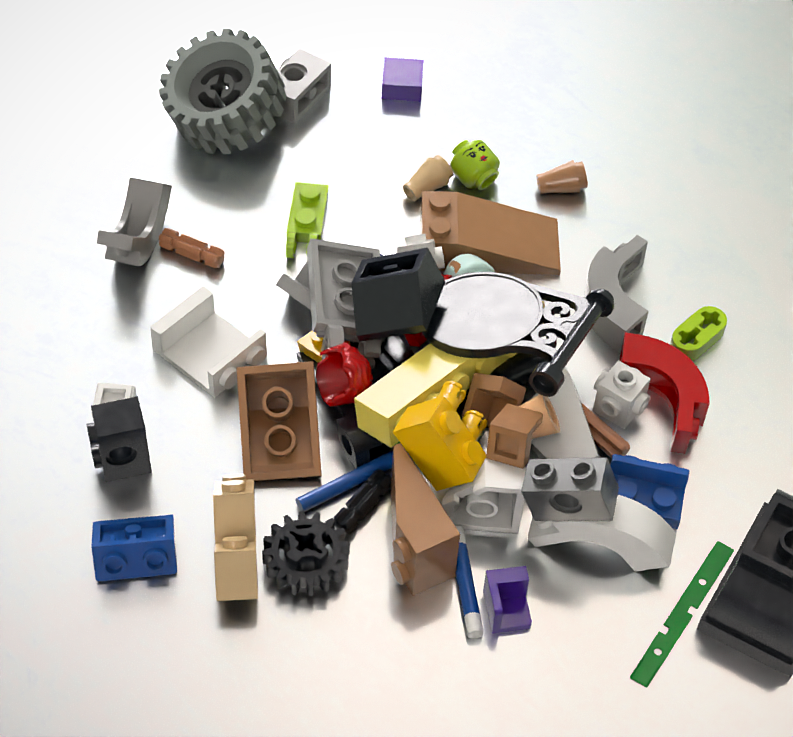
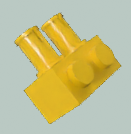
M455 381L445 382L437 398L409 406L393 430L394 435L436 491L473 482L486 458V453L477 440L486 428L487 420L483 419L481 421L484 415L474 410L465 412L461 420L456 410L466 397L465 389L460 391L463 386Z

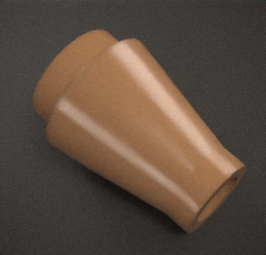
M571 160L544 173L536 174L540 194L580 193V189L588 187L587 175L582 161L574 162V160Z

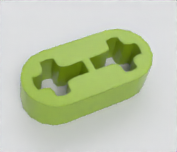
M705 306L698 309L674 330L670 345L683 352L692 361L698 359L724 335L727 325L726 314L721 309L713 306ZM703 323L708 325L705 329L702 328ZM691 339H695L693 344L688 343V342H689Z

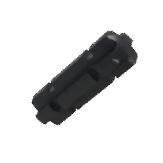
M381 469L375 470L368 478L369 483H363L345 504L347 508H341L334 516L335 528H344L345 534H350L358 526L356 521L363 520L380 500L379 495H385L391 488V476Z

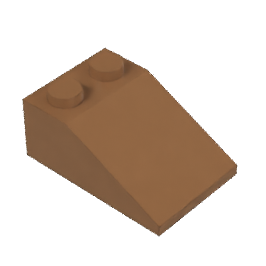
M313 361L236 367L243 474L246 475V480L254 479V482L321 477Z
M396 444L393 446L391 479L393 562L391 563V568L398 583L401 585L405 583L412 596H415L455 577L460 533L402 444Z

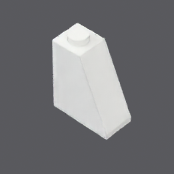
M564 369L562 371L565 378L563 385L556 395L548 397L557 415L560 433L532 439L531 450L540 459L600 458L572 377Z

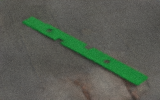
M720 541L715 543L663 625L669 628L667 633L663 634L660 631L657 633L630 675L632 680L644 687L649 686L692 619L693 615L688 613L691 606L696 609L699 608L732 556L734 549ZM704 579L706 581V584L701 585L699 583V580ZM660 649L662 653L660 655H656L654 653V650Z

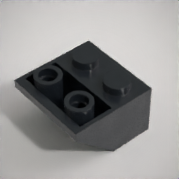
M428 247L363 259L351 283L356 336L359 342L373 339L382 340L387 337L404 334H417L427 330L445 285V280Z

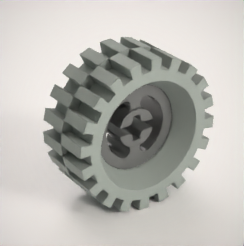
M222 28V34L218 36L214 30L205 32L206 39L200 41L198 36L191 38L189 41L192 46L188 49L181 45L175 51L178 55L176 61L168 59L165 66L169 73H161L159 81L163 87L158 88L159 96L163 101L161 102L163 108L187 142L189 141L192 147L197 150L203 147L205 152L215 154L218 147L222 154L231 153V146L237 145L240 151L248 148L246 141L254 138L257 143L264 138L261 133L264 128L270 131L274 128L276 123L272 118L273 115L281 117L284 110L280 102H286V93L283 89L285 84L268 51L257 37L252 35L250 38L246 31L240 29L236 36L231 28Z

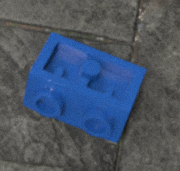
M613 454L610 466L619 486L618 495L643 504L660 515L672 528L678 529L690 471L669 463L661 464L642 460L631 455Z
M173 514L93 522L91 548L95 579L97 581L177 573Z

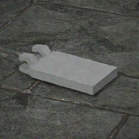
M311 238L307 246L312 328L313 332H316L317 337L323 338L321 351L342 344L344 341L358 342V351L368 360L371 369H373L375 366L374 358H379L381 354L380 346L385 339L359 342L356 336L351 283L363 259L379 257L380 249Z

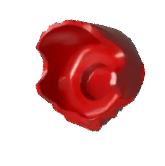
M346 342L320 352V355H327L316 367V380L323 401L329 406L355 403L354 398L372 385L373 376L368 360L358 349Z

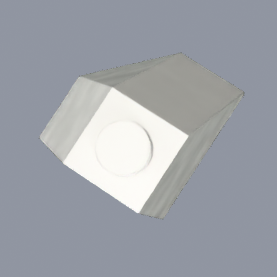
M485 431L479 441L486 454L489 431ZM485 458L473 482L449 488L442 499V507L455 526H462L463 529L518 534L524 504L521 489L526 466L522 469Z

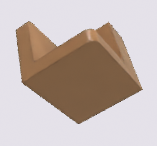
M474 373L462 416L470 410L478 411L484 415L481 421L486 419V428H489L492 420L507 403L515 406L522 405L526 388L502 376Z
M507 403L489 425L486 458L524 469L530 457L532 434L542 423L543 413Z

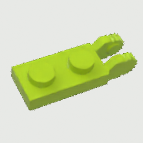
M295 182L286 230V258H294L297 242L307 243L308 246L311 238L322 240L329 197L328 184Z

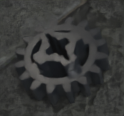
M299 511L298 520L294 521L288 515L283 516L284 526L272 524L271 536H264L262 561L266 565L268 578L277 576V587L279 589L290 584L293 595L299 592L300 587L306 588L309 596H313L314 587L320 586L325 592L329 591V580L340 582L342 580V570H348L350 542L345 541L344 528L335 530V519L333 518L328 519L325 523L321 522L320 512H316L312 519H306L304 511ZM328 544L333 551L332 557L329 556V550L326 548ZM281 549L284 550V556L286 557L284 562L279 555Z

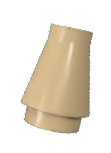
M440 155L427 157L412 177L402 186L405 195L415 202L422 197V191H435L449 184V179L453 176L452 168Z

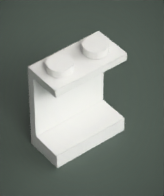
M202 286L150 326L153 351L214 398L225 389H231L237 383L236 367L258 366L267 356L266 332L259 329L251 337H248L215 312L214 293L205 286Z

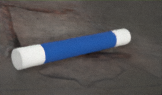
M455 526L460 533L456 566L457 583L468 638L476 639L484 635L464 529L462 526Z

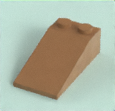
M422 191L420 234H426V240L434 239L435 247L442 246L445 268H440V272H445L447 265L453 258L462 254H472L486 261L493 267L496 273L560 275L559 235L556 218L459 192Z

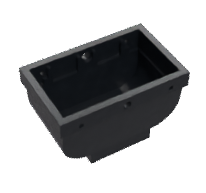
M777 488L769 503L764 502L701 616L697 630L789 677L793 675V496Z

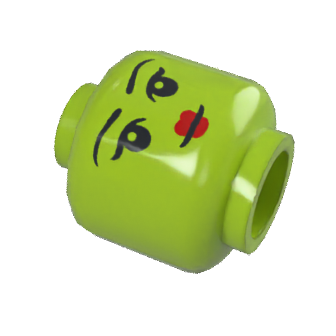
M479 139L471 142L463 140L453 149L452 154L454 156L450 166L453 173L468 189L478 188L483 190L498 178L500 160L484 141Z

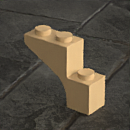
M245 474L223 475L222 481H215L213 491L216 601L258 599L254 479L246 480Z

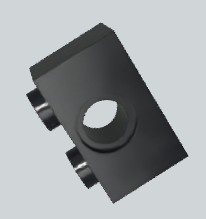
M138 396L92 405L93 422L86 423L94 467L95 469L103 468L105 481L110 482L152 473L146 427Z

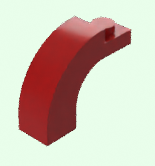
M625 332L619 361L629 367L638 369L643 375L650 378L648 389L661 396L672 411L671 452L686 454L689 441L697 440L699 426H703L709 408L710 398L706 381L694 362L676 347L653 337Z

